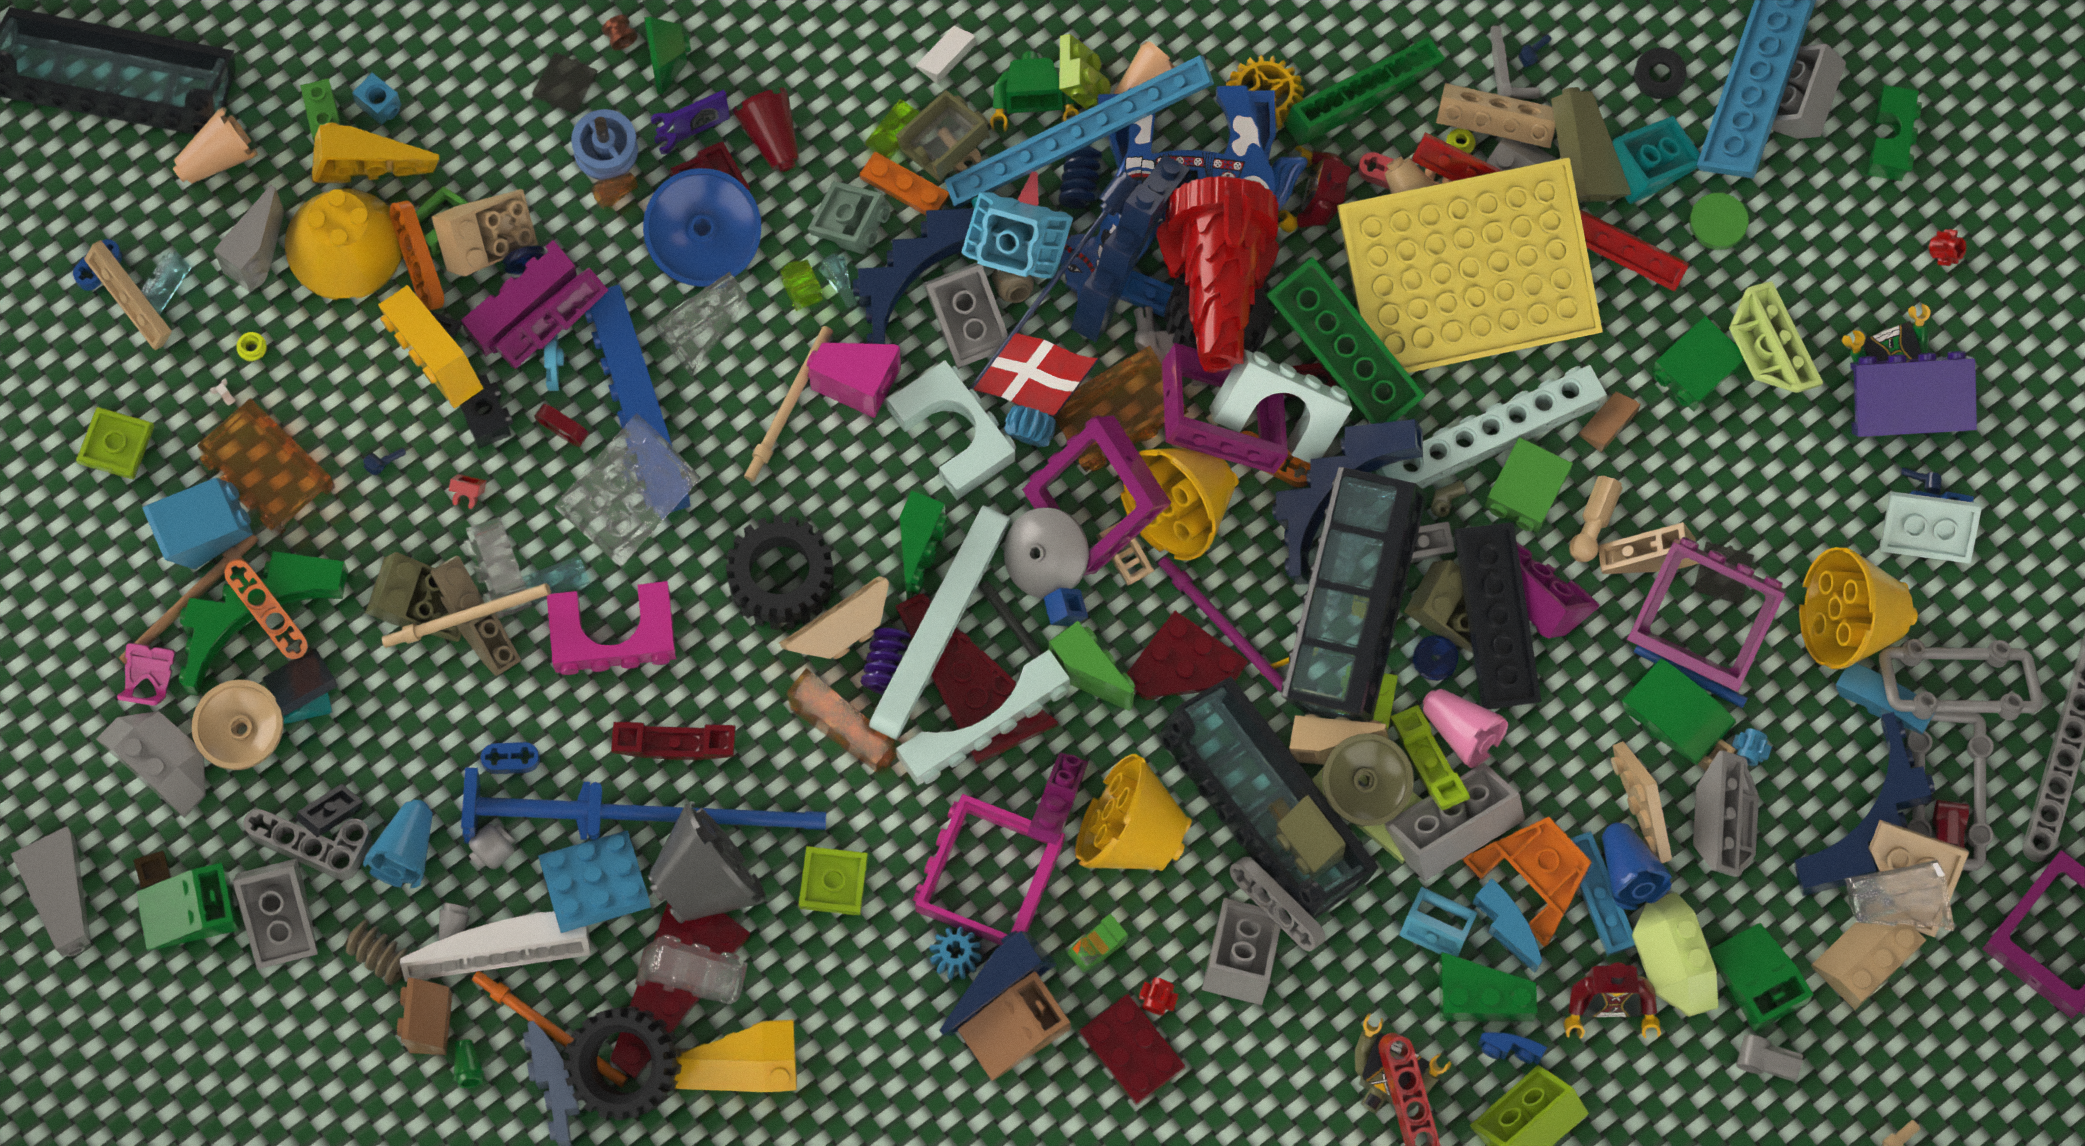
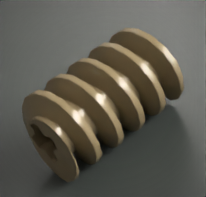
M364 919L349 934L344 945L346 953L349 956L356 955L357 962H365V967L369 971L375 969V975L378 978L385 977V983L393 985L403 976L400 958L406 956L408 950L403 948L396 953L395 950L398 942L393 941L387 946L388 934L385 933L377 938L376 935L379 928L375 926L367 931L369 920Z

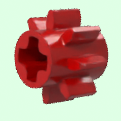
M1945 229L1944 232L1937 231V235L1933 236L1930 240L1929 252L1932 258H1938V265L1951 266V264H1958V260L1964 257L1966 242L1963 237H1957L1958 230Z
M1157 977L1153 978L1151 984L1144 982L1139 994V999L1144 1000L1142 1008L1160 1016L1164 1015L1166 1009L1173 1011L1178 999V994L1173 993L1175 985Z

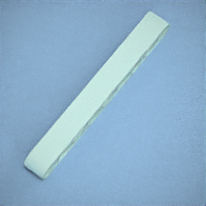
M985 505L981 507L871 718L869 728L895 740L899 738L998 548L1011 517Z

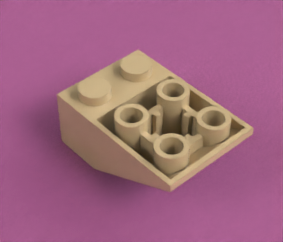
M522 189L455 206L432 216L446 270L461 276L470 275L538 245L525 194Z

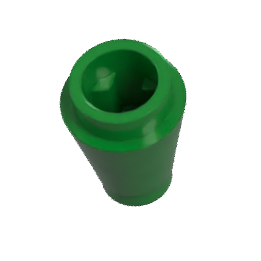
M470 1039L457 1041L454 1044L453 1079L460 1088L479 1086L483 1082L482 1077L485 1073L476 1049L473 1046V1041Z

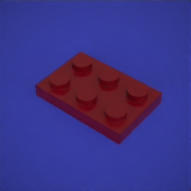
M1129 994L1125 995L1079 1030V1035L1136 1106L1186 1068L1185 1064Z

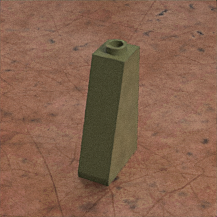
M1579 87L1562 90V95L1552 98L1551 101L1561 159L1570 157L1578 202H1612L1630 195V187L1593 92L1580 91Z

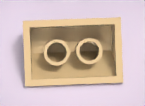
M1875 903L1811 967L1856 1010L1923 945L1926 939L1904 917Z

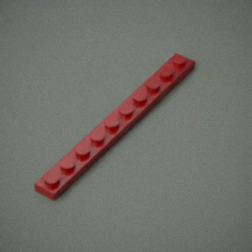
M1426 132L1411 159L1413 162L1451 181L1503 171ZM1579 209L1586 247L1672 291L1676 290L1689 267L1688 262Z

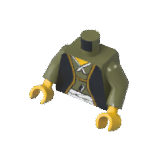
M1370 1013L1365 1017L1363 1022L1364 1031L1361 1032L1355 1048V1072L1361 1077L1359 1084L1369 1090L1361 1105L1373 1113H1378L1384 1101L1392 1105L1394 1104L1379 1053V1042L1385 1036L1380 1032L1384 1021L1381 1018L1378 1026H1371L1368 1022ZM1397 1042L1391 1045L1390 1054L1392 1057L1400 1054L1402 1045ZM1415 1053L1426 1094H1428L1440 1078L1439 1074H1443L1451 1067V1061L1444 1068L1437 1065V1059L1442 1053L1435 1055L1430 1062ZM1408 1071L1401 1073L1398 1079L1400 1087H1404L1410 1081V1073Z

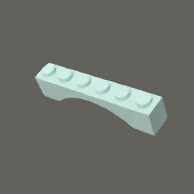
M1047 650L1024 665L1020 679L1012 694L989 717L970 727L956 731L940 733L920 732L896 748L897 758L917 786L923 782L929 784L941 775L940 771L949 765L955 767L966 759V754L972 750L980 751L992 742V737L1000 732L1006 734L1017 726V721L1023 717L1031 718L1042 710V705L1051 699L1055 702L1065 696L1068 692L1067 689L1070 688V678L1051 651Z

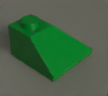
M650 16L644 17L657 95L663 94L687 64L686 52H691L689 35L682 34L681 24Z

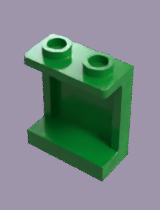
M1704 316L1655 361L1652 372L1655 380L1661 386H1667L1675 394L1676 400L1682 406L1689 407L1692 411H1695L1699 408L1700 403L1732 373L1736 374L1744 367L1745 360L1738 346Z

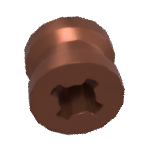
M626 15L612 17L602 26V32L610 38V46L615 51L629 47L638 38L636 31L630 28V21Z

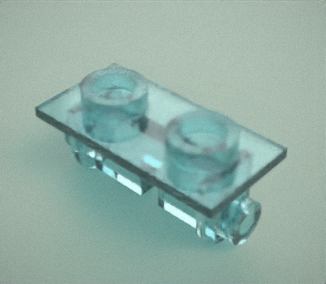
M176 251L174 253L169 252L167 256H162V260L152 273L157 278L155 280L149 278L140 290L159 315L191 269L189 264Z
M580 556L523 577L527 589L547 583L551 594L564 593L590 583ZM547 596L532 600V602L536 604L547 599Z

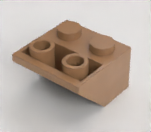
M407 978V987L401 988L400 1004L404 1006V1017L398 1019L397 1036L401 1037V1043H404L409 1053L447 1055L453 997L449 987L416 978Z

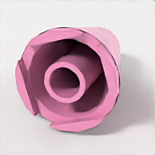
M1444 689L1430 691L1423 700V713L1461 761L1470 768H1475L1485 762L1491 756L1487 753L1492 745L1498 747L1507 732L1508 722L1503 716Z

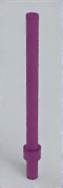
M1167 556L1163 557L1158 562V565L1172 578V584L1180 592L1184 591L1281 693L1284 680L1281 675L1192 583L1193 579L1186 571H1181Z

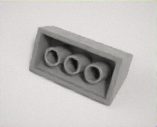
M1482 763L1460 777L1470 795V799L1442 811L1430 795L1403 811L1394 819L1384 823L1385 828L1407 865L1424 881H1427L1525 820L1520 794L1486 763Z

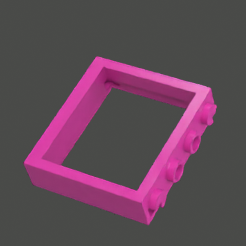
M962 794L959 802L954 801L952 807H950L947 816L951 819L947 830L942 828L936 841V846H939L938 852L935 857H929L924 873L928 874L924 885L918 884L912 901L916 902L915 908L919 914L955 928L963 927L965 932H973L975 936L1002 945L1001 940L1008 934L930 904L967 813L1047 844L1011 932L1015 930L1017 932H1028L1064 845L1065 833H1062L1057 845L1028 836L1027 833L1032 820Z

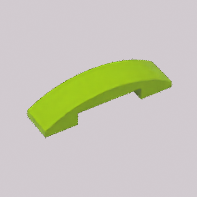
M1416 705L1391 716L1393 726L1414 769L1438 807L1443 811L1470 799V795L1457 772H1453L1433 737L1431 727L1420 707Z

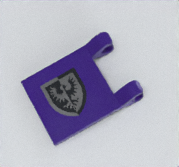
M723 89L673 113H656L652 115L650 119L652 124L659 121L664 123L663 126L656 128L657 135L654 137L656 144L660 141L667 142L666 146L660 147V153L663 155L668 154L677 142L730 119L727 94ZM673 125L674 133H668Z

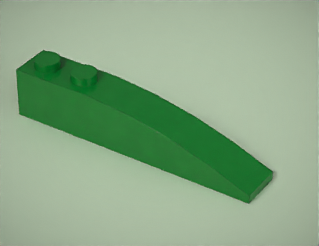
M1427 37L1294 104L1288 113L1284 125L1297 143L1302 146L1392 97L1442 64L1446 58L1430 37Z

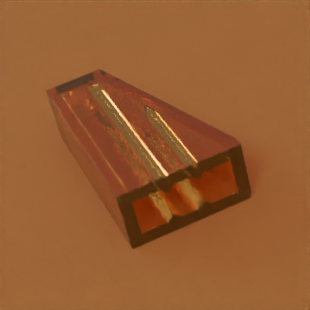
M807 668L787 691L790 710L875 772H878L882 766L888 767L895 758V740L869 728L870 720Z

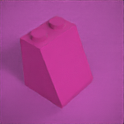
M821 343L818 351H812L806 365L809 367L808 377L810 378L811 390L875 418L901 370L900 347L895 344Z

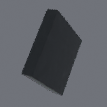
M316 648L262 677L269 691L275 696V701L284 716L338 686Z

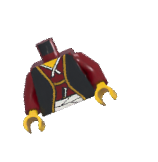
M1302 146L1295 147V150L1300 152L1301 156L1307 158L1308 164L1306 168L1311 164L1313 166L1310 170L1300 213L1297 217H1294L1287 210H1282L1278 213V216L1283 219L1282 222H1278V226L1282 230L1291 233L1297 226L1304 228L1328 225L1338 211L1337 205L1343 204L1351 168L1344 165L1339 155L1320 151L1313 153Z
M1620 962L1612 963L1610 966H1594L1586 977L1576 982L1571 988L1568 1013L1571 1016L1567 1017L1563 1022L1568 1038L1570 1030L1573 1028H1577L1579 1039L1584 1036L1585 1030L1580 1020V1015L1582 1017H1641L1643 1014L1645 1015L1641 1022L1643 1037L1646 1038V1029L1649 1027L1656 1028L1657 1037L1660 1036V1021L1654 1016L1657 1013L1655 988L1645 977L1638 976L1636 966L1624 965Z

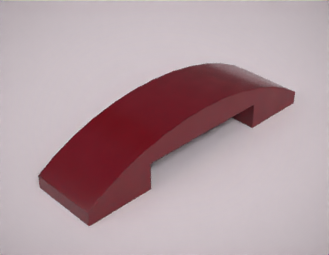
M613 722L611 752L634 757L668 760H705L733 757L736 727L735 725L705 724L704 728L645 726L644 723Z

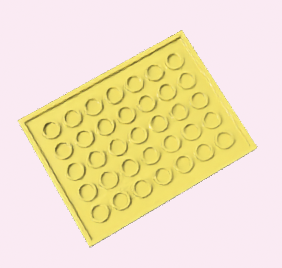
M1570 157L1337 205L1357 311L1407 373L1603 332Z

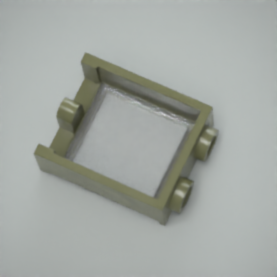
M945 90L896 134L900 150L941 183L945 175L986 138L989 139L990 134L987 128L988 121L979 111L974 113L960 96L956 95L954 97Z

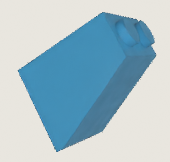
M213 478L142 508L164 560L194 570L253 535L249 526L251 523L250 517L241 508L238 501L239 492L231 482L219 478Z

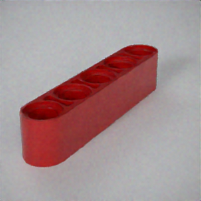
M1388 1033L1379 1042V1053L1405 1146H1416V1136L1421 1132H1426L1427 1140L1423 1146H1441L1414 1047L1406 1037L1396 1033ZM1400 1041L1402 1050L1399 1055L1392 1057L1390 1047L1394 1042ZM1408 1071L1410 1073V1081L1406 1086L1400 1087L1398 1082L1401 1073ZM1417 1101L1419 1105L1416 1115L1408 1117V1105Z

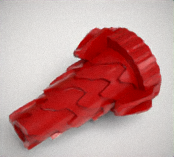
M1226 176L1206 177L1181 185L1180 188H1176L1173 194L1170 195L1165 222L1156 231L1163 260L1168 266L1169 276L1177 278L1185 270V285H1189V317L1196 336L1197 355L1205 372L1217 373V371L1232 368L1234 363L1244 364L1245 327L1249 323L1250 305H1255V289L1263 287L1279 252V244L1275 240L1278 232L1279 205L1277 197L1273 195L1270 189H1266L1263 185L1247 179Z

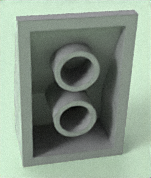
M272 185L268 187L213 250L223 273L250 293L256 286H261L268 276L285 212L277 190Z
M976 262L923 283L957 368L997 352L1007 339L1008 333L982 265Z
M297 858L236 874L233 879V885L257 970L318 954L306 890Z
M1223 898L1202 990L1258 1005L1263 1004L1270 982L1281 927L1260 907Z

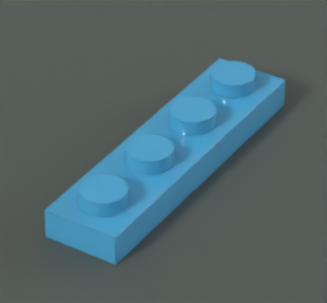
M1592 832L1570 838L1592 861L1579 889L1607 957L1636 947L1632 937L1633 931L1624 909L1617 906L1612 897L1609 874Z

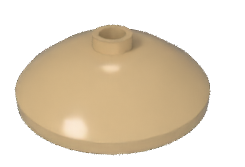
M231 680L212 688L202 697L192 718V736L199 752L210 763L228 770L248 769L266 760L278 746L284 727L283 713L275 701V696L264 686L249 680ZM241 726H247V731L244 734H238Z

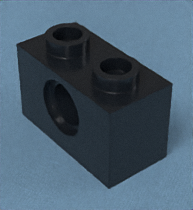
M486 374L478 377L484 389L460 405L478 449L512 436L509 425L513 424L507 407L501 409L498 402L502 398L496 382L490 384ZM488 406L492 408L488 414L482 415L478 413L482 407Z

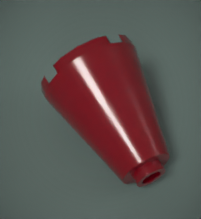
M783 87L779 88L781 93L774 94L772 89L756 94L741 102L743 108L738 110L735 106L732 110L735 118L772 170L779 169L780 173L796 167L795 162L799 160L789 94L787 89Z

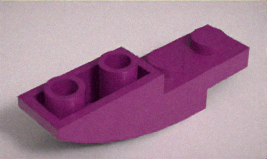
M1059 753L1046 783L1043 796L1029 826L1028 836L1057 845L1088 765L1087 761L1081 760L1075 755Z

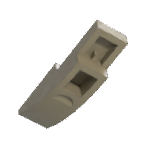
M459 556L452 557L430 571L443 594L440 599L449 615L485 603ZM496 613L456 625L466 641L494 676H498L521 661Z

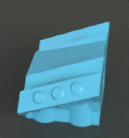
M979 192L961 253L970 259L977 260L979 265L1023 277L1032 275L1039 278L1052 279L1057 273L1073 217L1066 212H1054L1047 207L1034 206L1014 198L1000 197L990 192Z

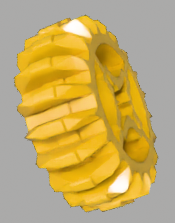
M1260 55L1258 62H1255L1250 57L1247 60V66L1240 63L1237 66L1238 72H1231V81H1228L1226 86H1244L1253 80V88L1248 91L1274 90L1276 128L1280 130L1283 124L1282 121L1285 122L1291 107L1303 100L1304 87L1300 85V75L1294 76V67L1285 69V60H1282L1279 64L1275 63L1274 56L1270 57L1269 61H1264V57ZM1287 92V100L1277 108L1276 99L1281 98V94Z

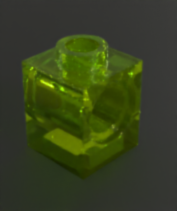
M808 259L801 262H790L784 269L780 270L782 283L795 311L823 300L822 289Z

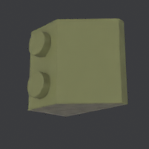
M1309 795L1304 797L1277 824L1276 833L1278 835L1275 838L1284 851H1291L1296 858L1294 860L1296 867L1304 876L1309 874L1315 880L1343 860L1346 843Z

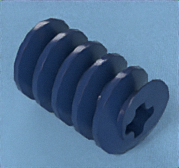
M1086 146L1065 156L1066 162L1063 166L1065 172L1062 174L1061 193L1058 196L1060 204L1071 209H1082L1086 207V203L1095 201V195L1090 192L1097 190V185L1093 181L1099 180V174L1095 171L1101 168V164L1096 160L1102 159V152L1091 146Z

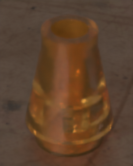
M629 172L625 175L597 181V185L592 187V193L601 208L606 206L611 208L632 190L638 188L633 174Z

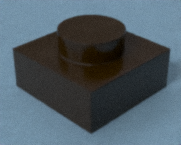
M163 850L133 860L141 889L172 878L166 854Z

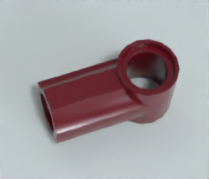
M1936 800L1932 820L1933 826L1936 827V839L1964 848V832L1969 816L1968 804Z

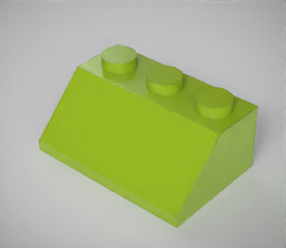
M1537 1065L1473 1121L1470 1127L1487 1146H1554L1558 1140L1589 1113L1573 1087L1540 1065Z

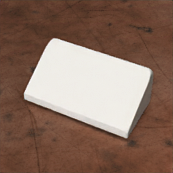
M953 26L916 64V68L938 84L976 45V37L963 29Z

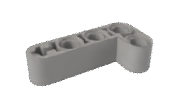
M252 810L244 818V828L254 842L291 859L297 858L298 862L339 880H349L355 876L372 843V835L367 825L362 820L356 818L349 819L342 825L334 841L323 836L317 838L308 829L265 810ZM264 822L268 829L266 830L264 828L259 827L257 830H255L254 826H261ZM357 830L364 832L360 840H349L352 832ZM287 833L295 835L289 844L280 843L283 835ZM312 846H322V850L317 856L307 855L308 850ZM346 857L350 859L347 867L342 869L335 867L336 862L340 858Z

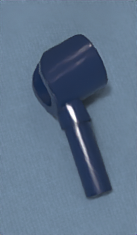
M1549 34L1532 46L1528 44L1522 48L1518 58L1525 68L1538 61L1539 58L1536 52L1552 40Z
M401 448L381 459L374 453H371L363 460L364 468L372 475H379L387 464L406 455L404 448Z
M1904 467L1902 468L1901 475L1925 482V492L1932 494L1940 493L1942 478L1938 473L1921 474Z

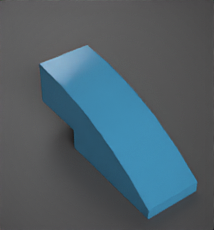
M1858 663L1845 668L1836 683L1839 696L1865 706L1868 713L1880 718L1883 714L1894 712L1897 721L1902 720L1905 728L1919 734H1923L1932 719L1931 717L1922 720L1915 717L1912 712H1901L1893 709L1887 700L1882 675ZM1897 683L1901 700H1913L1917 694Z
M1491 878L1476 894L1473 904L1494 921L1488 933L1535 973L1542 963V958L1531 928L1511 897Z

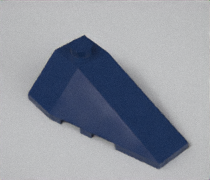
M1017 930L1009 933L1001 940L1003 944L991 955L939 1031L945 1036L956 1034L958 1032L957 1029L1010 987L1035 971L1039 977H1042L1054 968L1057 963L1030 933L1024 931L1017 932Z

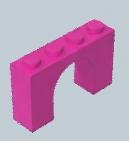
M668 581L637 584L640 622L635 633L629 639L617 645H601L585 635L582 630L580 600L577 591L548 595L547 605L551 651L555 672H561L563 675L577 674L579 670L584 669L601 672L608 670L611 666L621 665L622 668H635L640 665L639 663L652 662L654 665H664L669 663L670 660L676 659Z

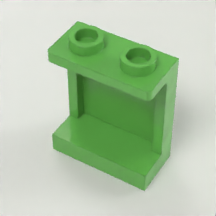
M1519 437L1487 497L1485 507L1496 517H1506L1515 521L1516 525L1525 531L1531 532L1533 530L1539 533L1554 500L1570 474L1573 463Z

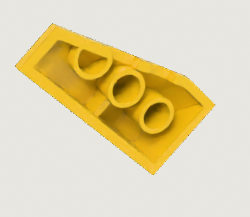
M327 123L319 125L314 139L312 183L351 182V177L368 175L369 180L379 179L378 176L388 172H393L398 177L433 173L439 161V154L352 126Z

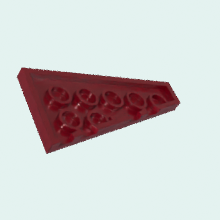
M923 593L895 605V609L906 631L911 635V640L932 603ZM957 627L931 675V679L958 730L970 727L989 717L1003 705L1017 685L1016 681L983 650L981 651ZM1042 709L1031 718L1023 717L1017 721V726L1006 734L1000 732L991 738L992 742L980 751L974 749L970 754L975 764L978 765L1057 727L1058 722Z

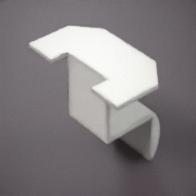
M225 378L221 381L220 385L211 388L210 392L212 394L218 392L229 406L236 400L226 388L228 382Z

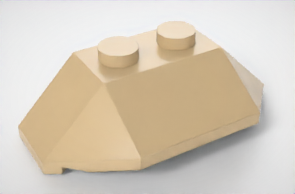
M881 576L876 577L828 611L779 642L780 646L788 651L827 659L832 657L838 659L850 651L849 646L857 640L860 643L866 641L875 634L874 629L880 626L889 586L888 580Z

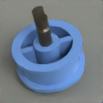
M607 109L592 111L583 116L573 129L571 142L577 165L586 175L598 180H613L625 175L634 166L638 157L636 133L632 123L623 114Z

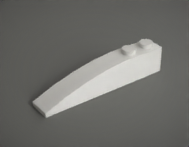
M554 911L537 912L531 915L489 923L457 933L400 958V965L404 980L407 982V978L421 980L591 955L588 926L560 933Z

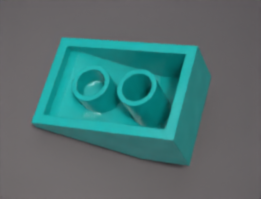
M1674 116L1617 137L1612 141L1630 187L1631 194L1625 196L1629 204L1653 195L1698 168L1697 162L1700 153Z

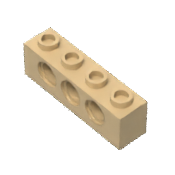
M1447 83L1444 86L1436 123L1547 148H1551L1556 127L1553 107Z

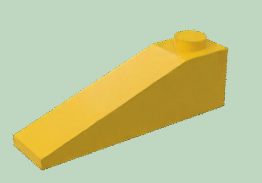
M794 1019L761 1021L740 1032L725 1035L724 1038L709 1044L704 1043L681 1052V1056L677 1057V1064L682 1065L681 1073L675 1075L674 1080L678 1081L675 1089L746 1092L797 1090Z

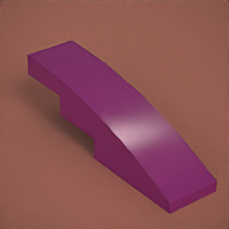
M587 268L512 328L494 345L495 349L512 368L516 369L536 349L545 347L562 329L567 330L608 291L607 287L591 268Z

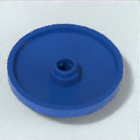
M697 168L677 173L658 187L646 207L643 233L651 258L666 275L689 286L710 287L723 284L735 278L751 263L760 243L761 217L753 196L741 182L718 170Z

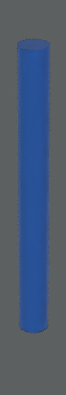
M1639 645L1636 646L1633 652L1655 664L1661 658L1701 688L1740 708H1743L1748 699L1720 683Z

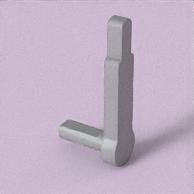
M1492 26L1490 33L1497 95L1515 99H1538L1540 95L1539 88L1511 87L1501 26Z

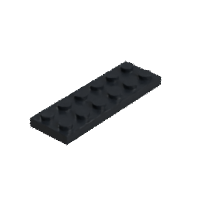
M1514 523L1454 530L1481 707L1490 710L1542 702Z

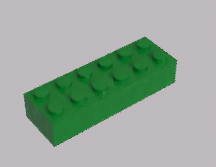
M1308 257L1264 294L1265 298L1335 384L1347 392L1350 402L1368 424L1396 421L1426 397L1314 257Z

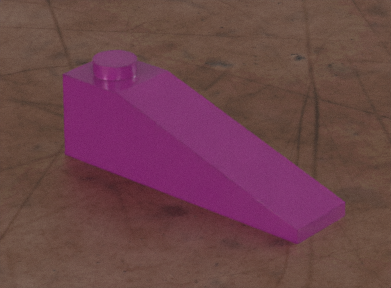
M1517 542L1529 620L1536 626L1538 633L1544 637L1554 638L1567 635L1596 611L1600 604L1574 581L1570 580L1567 584L1555 576L1553 573L1556 569L1551 565L1535 562L1531 559V551Z

